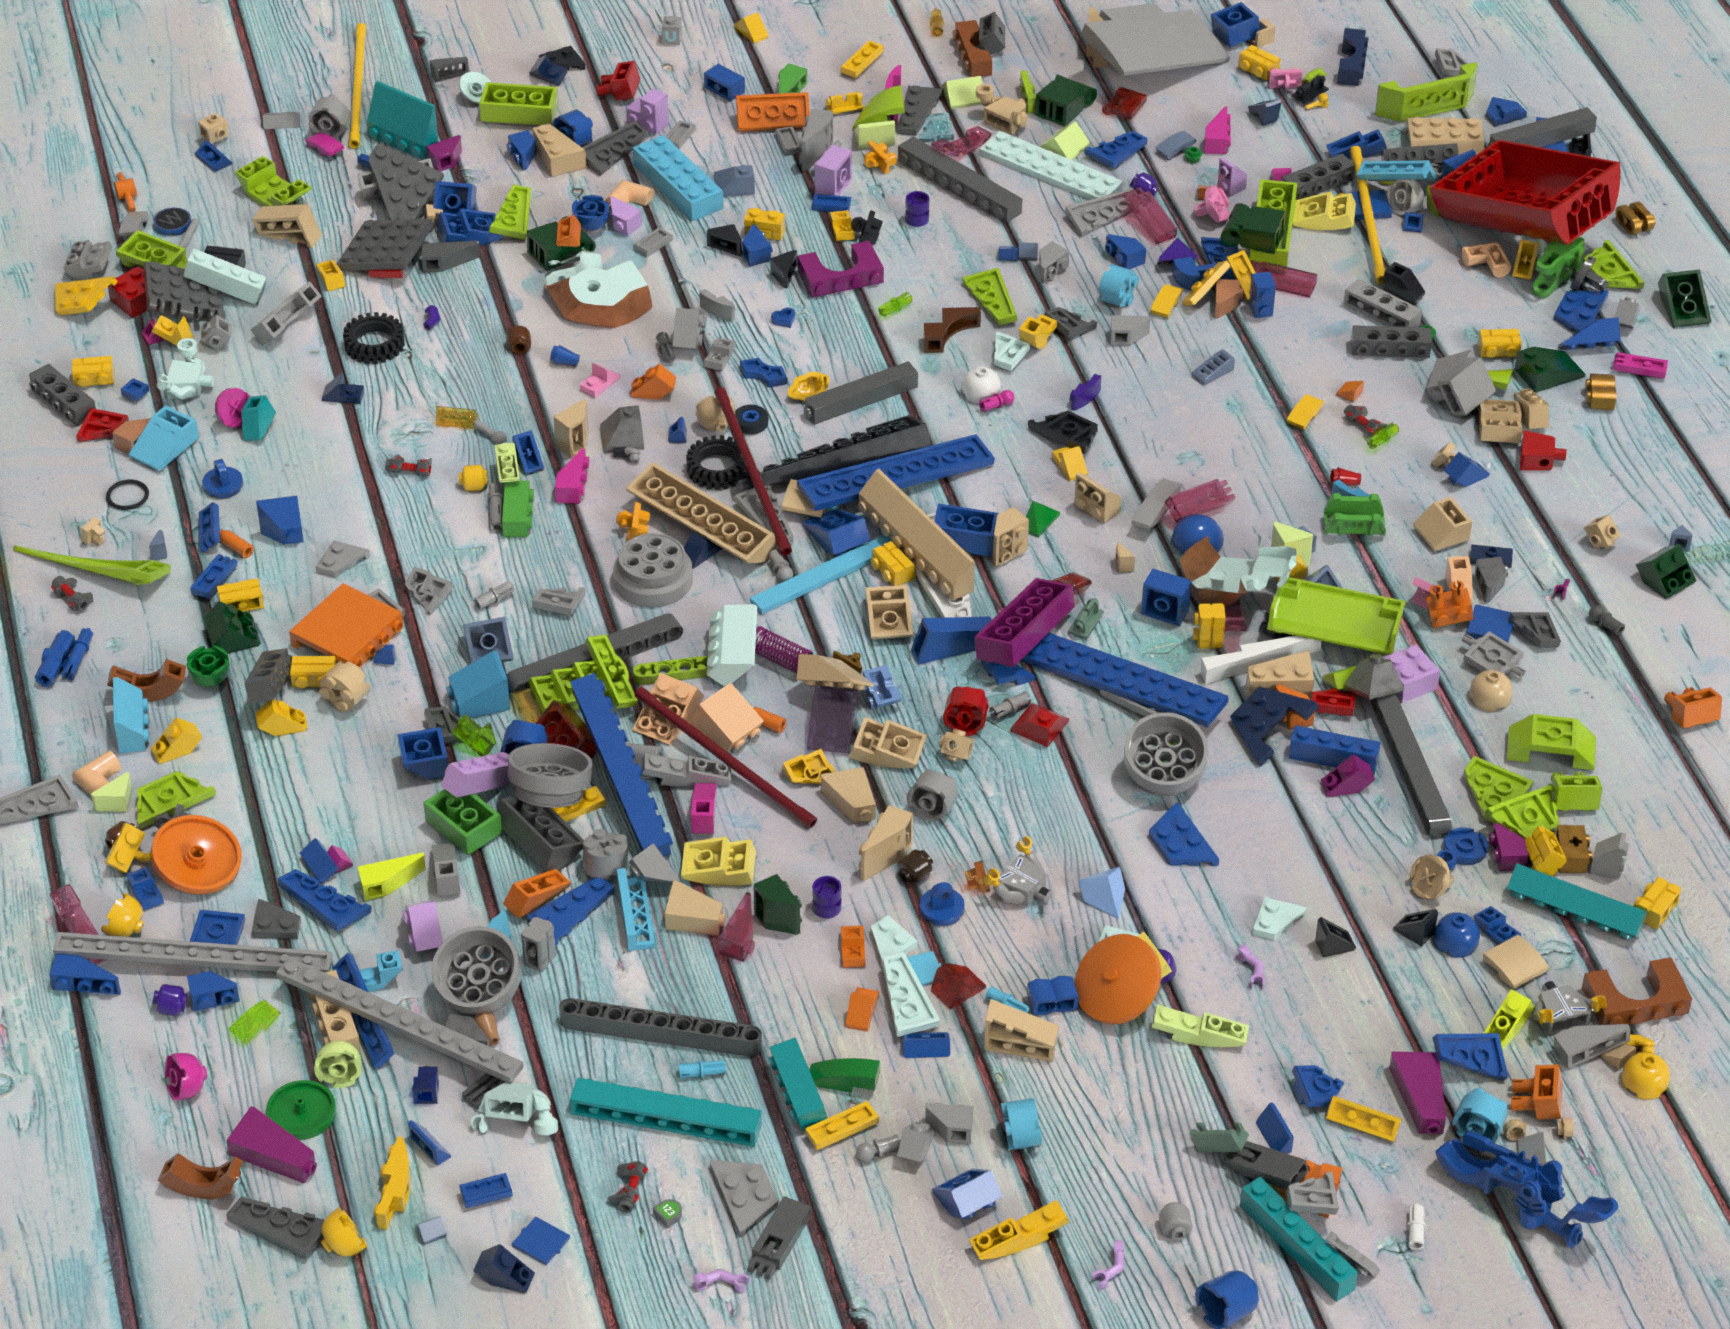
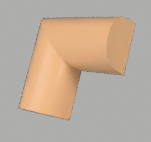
M622 179L605 199V202L610 203V198L613 196L627 204L630 201L647 206L655 196L653 188Z
M1498 242L1462 248V260L1465 266L1487 263L1493 275L1497 278L1506 276L1511 270V263Z
M107 751L74 771L72 779L91 796V793L110 782L107 778L120 771L121 765L116 755L111 751Z

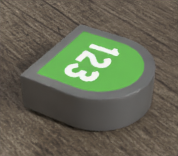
M667 1199L654 1206L653 1213L668 1228L681 1219L682 1206L676 1200Z

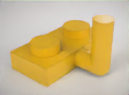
M124 823L104 863L122 873H127L133 858L142 863L152 861L151 852L144 854L138 850L146 833L128 823Z

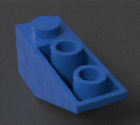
M1619 317L1595 320L1558 344V346L1565 347V350L1577 349L1579 345H1584V349L1595 348L1596 344L1602 343L1603 347L1615 346L1614 342L1621 341Z
M56 954L49 974L53 990L121 995L119 978L79 955Z

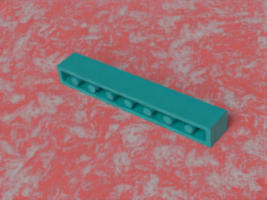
M577 1078L570 1097L572 1115L751 1147L756 1146L762 1126V1110L735 1106L729 1103H718L706 1099L690 1098L683 1095H673L661 1091L645 1090L638 1087L622 1086L615 1083L594 1081L592 1079Z

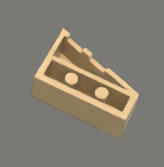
M551 124L532 128L533 137L536 142V151L551 176L586 168L585 150Z
M308 204L262 206L252 218L255 228L261 236L277 240L284 238L290 240L293 244H297V242L304 243L309 248H313L322 236Z
M1309 650L1248 666L1246 678L1247 696L1249 697L1259 686L1275 690L1276 685H1282L1312 698L1314 676Z
M990 999L985 1018L984 1050L1053 1062L1058 1042L1059 1025Z

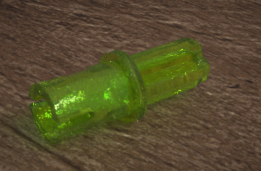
M904 292L896 298L892 297L889 302L878 308L880 316L885 317L893 312H899L902 307L912 303V296L906 297L910 293Z
M1391 422L1385 428L1378 429L1376 435L1367 440L1369 448L1374 449L1382 443L1389 442L1390 438L1399 432L1398 425L1395 423L1393 425V422Z

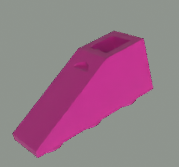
M1224 106L1205 127L1204 153L1226 154L1227 147L1231 145V114H1227V106Z
M582 448L557 473L555 482L556 503L580 504L581 495H585V483L583 482H587V470L585 469H589V457L586 456L585 448Z
M695 783L691 809L692 833L714 834L717 783Z

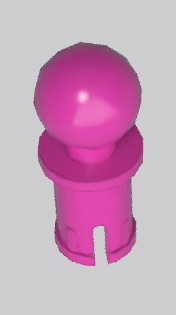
M1004 390L1000 395L995 393L989 398L979 400V407L982 409V412H986L993 408H1002L1003 404L1010 405L1014 401V393L1010 390Z

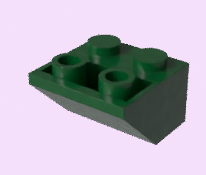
M1680 544L1664 547L1635 564L1643 582L1665 599L1697 581Z
M219 601L204 617L213 646H218L231 653L257 647L261 644L254 618L246 611H240L231 604L227 605Z
M775 874L753 884L754 915L764 928L789 934H799L800 923H802L800 916L802 904L797 895L794 896L790 891L788 883L782 881L778 874Z

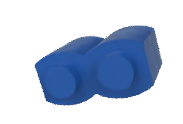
M1057 976L1051 980L1035 979L1027 984V997L1033 1015H1047L1055 1011L1067 1012L1078 1008L1079 996L1071 976Z

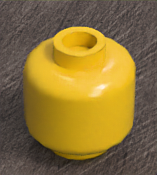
M465 465L462 473H458L459 485H463L465 491H481L485 485H488L487 469H484L482 465Z

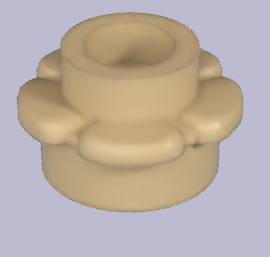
M1563 1116L1561 1121H1557L1558 1135H1563L1564 1140H1566V1137H1573L1572 1118H1565Z
M1511 1119L1504 1124V1135L1509 1140L1517 1141L1525 1136L1526 1124L1523 1121Z

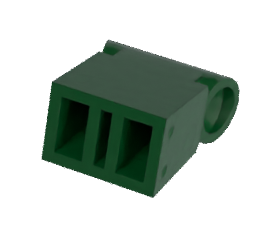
M1057 74L1055 80L1051 81L1036 94L1035 115L1065 127L1083 111V108H1087L1094 103L1097 97V90Z
M1242 203L1235 204L1230 213L1229 220L1223 228L1220 239L1227 246H1237L1240 244L1243 248L1275 254L1285 230V211L1255 206L1249 208Z
M556 221L527 230V252L546 271L564 265L561 263L550 265L549 261L558 260L561 262L576 256L581 251L594 252L596 248L595 242L581 230L580 246H557L558 223Z

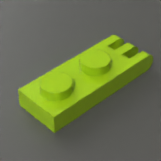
M1022 70L1020 71V89L1026 102V110L1028 114L1035 113V87L1030 82L1028 72Z

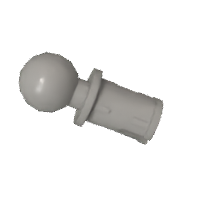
M778 549L772 550L768 557L773 564V570L777 573L778 579L784 582L793 578V571L789 567V563L784 560Z
M895 1134L881 1140L873 1139V1145L862 1143L857 1147L856 1156L863 1162L872 1160L874 1154L880 1158L882 1154L899 1149V1136Z

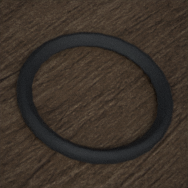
M134 479L116 482L106 493L107 502L112 507L121 510L139 507L149 497L148 487L143 482ZM122 484H138L145 490L143 499L133 505H118L110 498L112 490Z

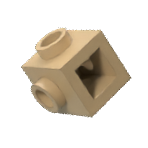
M217 113L198 121L200 136L205 141L208 140L212 144L228 136V122Z
M1610 514L1595 518L1584 527L1594 549L1600 547L1607 549L1613 546L1615 540L1621 536Z
M953 729V732H946L945 735H942L939 744L941 748L940 753L947 754L946 758L953 761H958L959 758L970 760L975 739L965 736V731Z

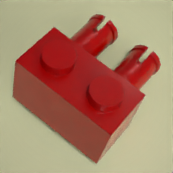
M635 61L618 63L614 74L601 75L602 85L599 84L597 86L598 95L614 94L616 100L625 101L634 98L641 80Z

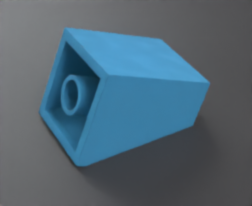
M497 650L490 652L448 677L449 686H446L447 696L449 699H453L451 701L453 713H458L459 718L462 720L510 710L508 680Z

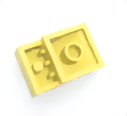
M1330 191L1296 200L1293 225L1312 230H1338L1354 227L1356 203L1352 193L1333 197Z
M726 836L685 842L681 869L682 879L723 886L753 884L756 849L752 840L729 842Z

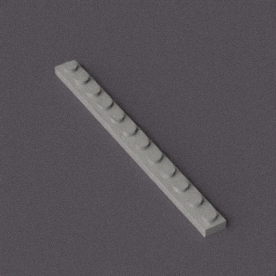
M57 932L53 948L54 956L56 954H68L92 959L276 972L291 957L325 973L330 971L333 958L332 952L65 932Z
M291 957L276 971L277 978L510 1084L524 1068L523 1061Z

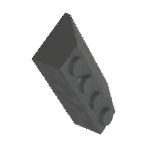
M515 796L500 800L497 812L501 816L502 830L545 872L563 868L583 850L584 840L552 808L527 804Z

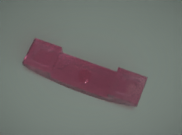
M976 126L966 130V135L963 138L952 142L941 139L931 143V146L948 156L960 157L978 149L991 137L992 133Z
M1239 598L1233 604L1224 606L1226 616L1224 632H1246L1245 618L1241 614Z
M70 884L49 893L52 903L68 933L99 935L81 907V901ZM86 958L95 965L106 961L105 959Z

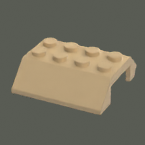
M1415 117L1405 120V135L1409 136L1410 147L1457 143L1458 155L1472 149L1475 150L1477 155L1484 150L1481 119Z

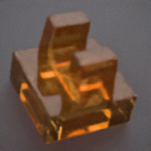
M983 861L974 862L975 868L965 872L969 890L981 888L982 893L989 892V885L984 883L986 872Z

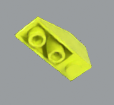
M424 852L357 867L365 901L388 896L426 870Z
M1511 989L1484 1033H1499L1502 1051L1524 1027L1535 1007L1532 1001Z

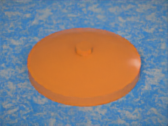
M185 815L174 818L160 827L153 839L151 860L157 874L173 888L190 894H210L222 890L235 879L241 865L242 852L235 835L222 823L205 816Z
M1117 934L1104 938L1085 954L1077 969L1075 987L1079 996V1005L1090 1017L1104 1024L1115 1025L1131 1021L1142 1014L1154 1000L1161 982V964L1154 949L1139 937L1130 934Z

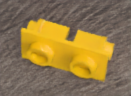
M858 91L847 93L844 100L842 94L829 96V98H826L825 106L828 111H833V114L864 109L861 101L863 100V95L858 93Z

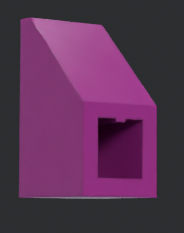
M460 135L426 146L427 158H431L435 170L441 172L455 166L462 152Z
M1354 754L1321 779L1328 797L1359 793L1375 781L1370 765Z
M1495 823L1493 832L1489 833V844L1494 848L1493 861L1494 863L1497 862L1499 871H1514L1516 863L1526 867L1529 855L1525 839L1499 823Z

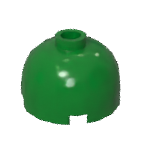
M205 646L193 650L187 657L188 674L196 684L202 687L217 686L228 676L230 662L228 653L223 648L212 646V648L205 649Z

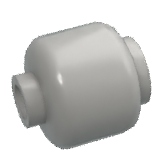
M1171 1202L1166 1204L1159 1213L1161 1230L1166 1237L1180 1240L1191 1232L1193 1225L1189 1209L1185 1205Z

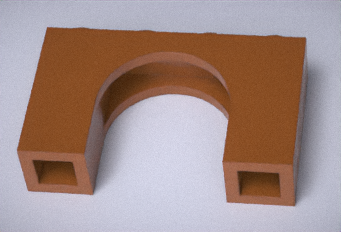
M1672 957L1649 962L1646 976L1655 995L1645 1000H1635L1622 995L1616 989L1607 969L1585 973L1582 984L1585 996L1592 999L1595 996L1601 995L1605 996L1606 1009L1599 1008V1011L1596 1013L1593 1011L1599 1025L1638 1024L1689 1013L1692 997Z

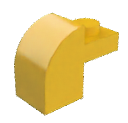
M1042 314L1037 319L1029 316L1019 328L1020 340L1030 343L1035 348H1044L1047 345V338L1057 327V321Z

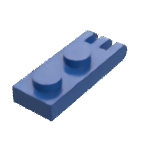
M214 502L198 513L199 546L202 552H206L208 547L211 548L214 546V543L220 541L219 506Z
M218 554L190 587L191 593L210 599L217 590V586H220L235 569L238 560H231L230 557Z

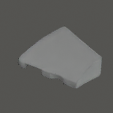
M417 567L413 568L405 582L406 587L430 614L444 602L454 586L451 581L436 577L431 572Z

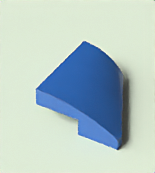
M981 660V664L988 676H993L997 685L1010 681H1015L1016 685L1035 681L1034 674L1018 664L1014 667H1007L1003 664L988 663Z

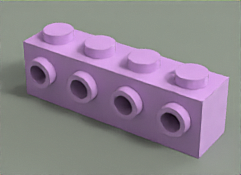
M499 752L450 763L445 770V777L441 787L454 796L461 797L508 786L510 783L507 776L509 754Z

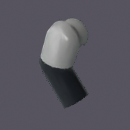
M613 447L614 457H629L631 462H638L640 460V451L636 448Z

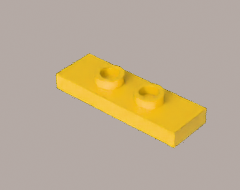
M1227 261L1218 262L1213 268L1208 269L1203 274L1204 278L1191 287L1192 291L1182 300V303L1185 306L1195 305L1231 265Z

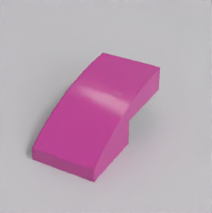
M321 132L305 140L308 147L318 148L320 155L331 157L345 149L338 140Z

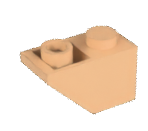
M1469 556L1448 557L1445 572L1448 590L1451 591L1450 584L1455 581L1456 587H1458L1457 580L1462 581L1464 588L1468 590L1472 603V570Z

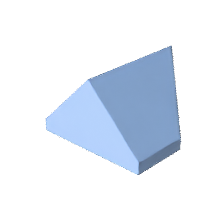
M1120 867L1078 880L1083 902L1119 919L1125 892Z

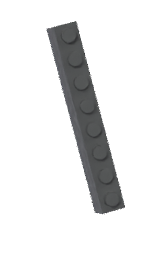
M914 136L898 146L899 162L1000 220L1008 223L1022 214L1021 197Z

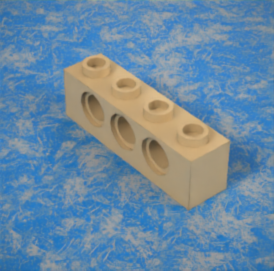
M336 970L325 972L339 979ZM307 992L309 1000H314L315 1002L312 1004L315 1017H320V1020H318L320 1033H325L326 1035L323 1038L324 1045L332 1041H345L355 1046L358 1052H361L359 1036L350 1011Z

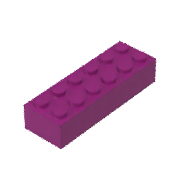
M1035 578L974 637L976 658L988 663L994 662L1007 667H1014L1075 607L1073 585Z

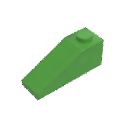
M789 63L781 69L778 75L779 94L799 93L807 85V69Z

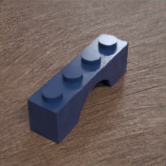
M1344 29L1342 53L1350 57L1340 59L1337 84L1359 86V79H1363L1369 37H1365L1366 30Z

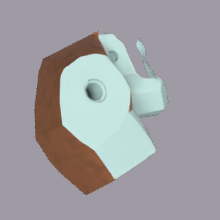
M581 251L576 256L564 261L552 260L548 262L550 265H555L557 263L565 264L580 261L575 267L553 271L550 275L546 276L543 285V291L546 287L566 319L593 326L617 328L634 321L653 307L648 285L632 260L603 269L599 253Z
M1258 534L1259 556L1257 560L1221 557L1210 544L1209 537L1207 536L1190 547L1180 558L1184 577L1192 580L1191 594L1197 602L1210 605L1222 603L1225 606L1236 602L1247 591H1260L1262 588H1265L1269 577H1280L1277 586L1279 588L1283 586L1290 575V570L1297 563V549L1288 546L1262 547V538Z

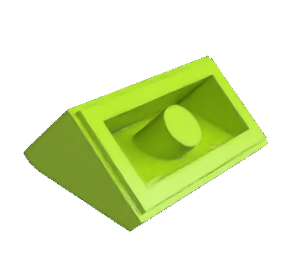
M1357 665L1325 674L1322 678L1335 689H1342Z

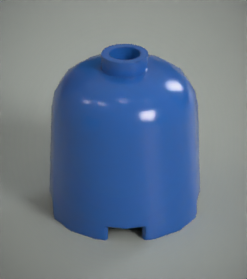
M1232 1270L1197 1287L1195 1299L1197 1306L1201 1305L1206 1314L1203 1316V1319L1214 1329L1228 1328L1250 1315L1257 1308L1259 1294L1254 1280L1242 1271Z

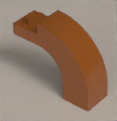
M166 659L161 668L156 672L136 674L113 665L109 671L107 686L113 688V677H119L141 689L143 698H147L148 702L162 700L171 696L180 688L184 682L186 666Z
M178 1153L165 1162L157 1181L186 1196L218 1199L231 1193L234 1183L241 1175L239 1170L243 1161L235 1156L219 1167H203L191 1162Z

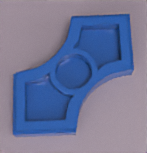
M760 358L740 361V368L744 378L759 379L766 383L768 387L787 384V377L782 366L767 365Z

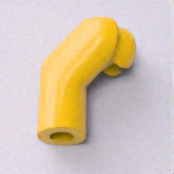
M1630 1034V1042L1625 1043L1631 1046H1641V1052L1654 1053V1041L1642 1035Z

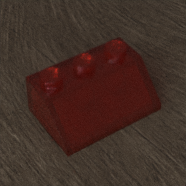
M553 700L535 723L545 727L548 737L547 743L573 747L586 753L591 759L597 752L587 725L570 705Z

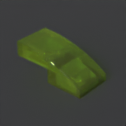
M262 1000L241 1015L228 1030L247 1045L261 1028L266 1031L281 1013L266 1000Z

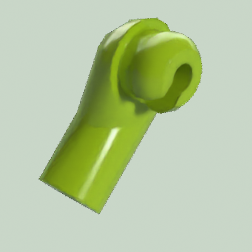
M1316 68L1308 72L1302 80V85L1307 82L1311 83V80L1318 75L1325 77L1326 72L1322 68Z

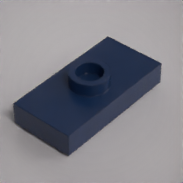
M1471 544V564H1476L1477 559L1501 557L1504 565H1507L1508 568L1512 567V548Z

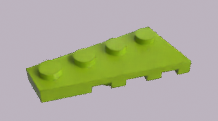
M999 268L962 277L963 284L999 326L1018 321Z

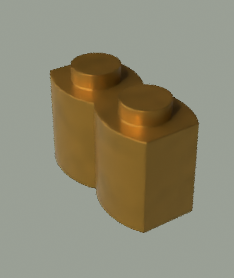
M1590 373V378L1586 379L1585 390H1587L1586 403L1590 404V409L1614 410L1616 403L1615 375Z

